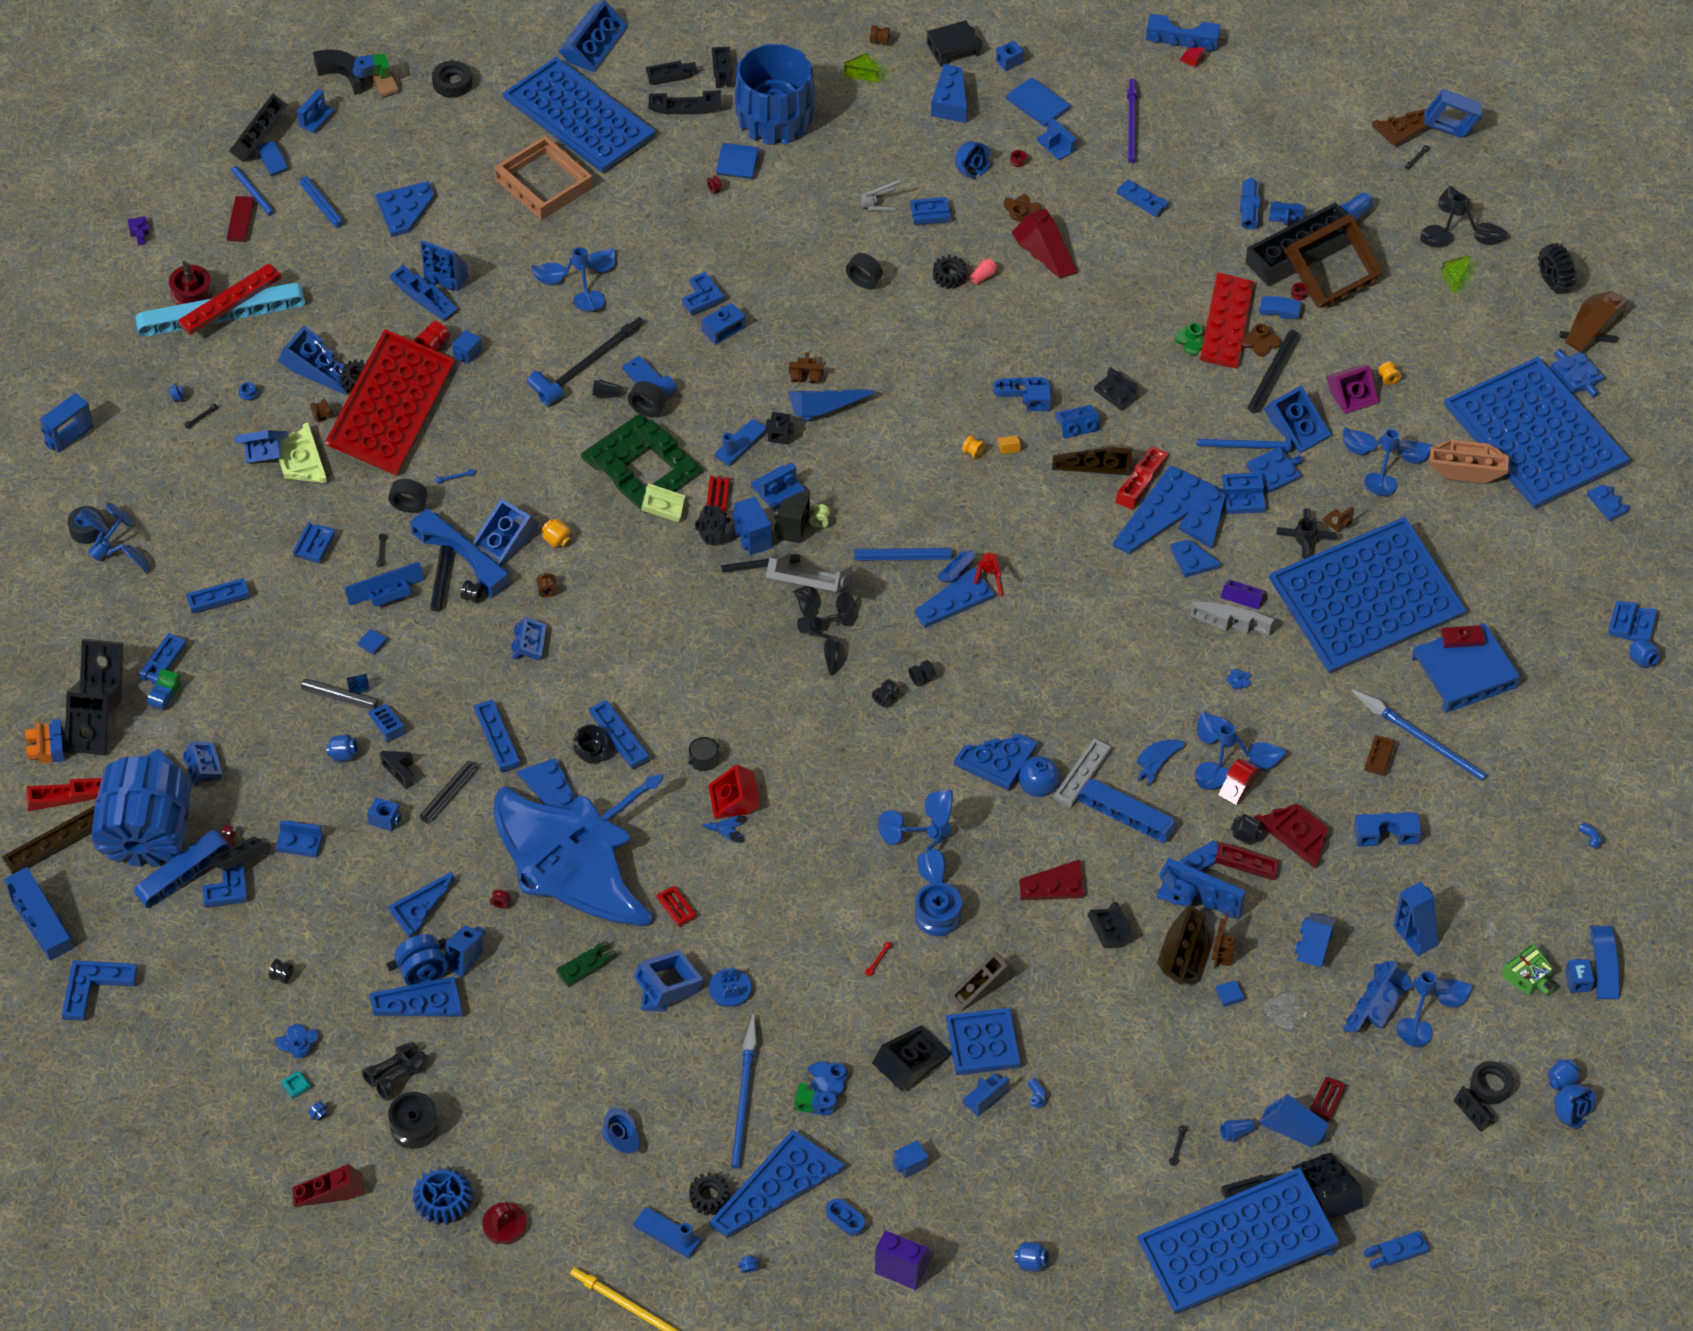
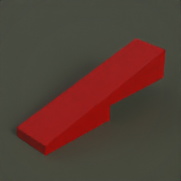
M1151 446L1135 465L1132 475L1118 490L1115 503L1133 510L1167 459L1169 453Z
M102 778L69 779V784L26 786L27 811L97 799Z

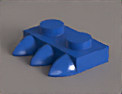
M1602 484L1587 491L1588 498L1609 522L1627 514L1631 506L1621 504L1622 496L1613 495L1615 487Z

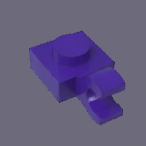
M146 216L128 219L130 236H136L138 246L145 245L144 235L149 234Z

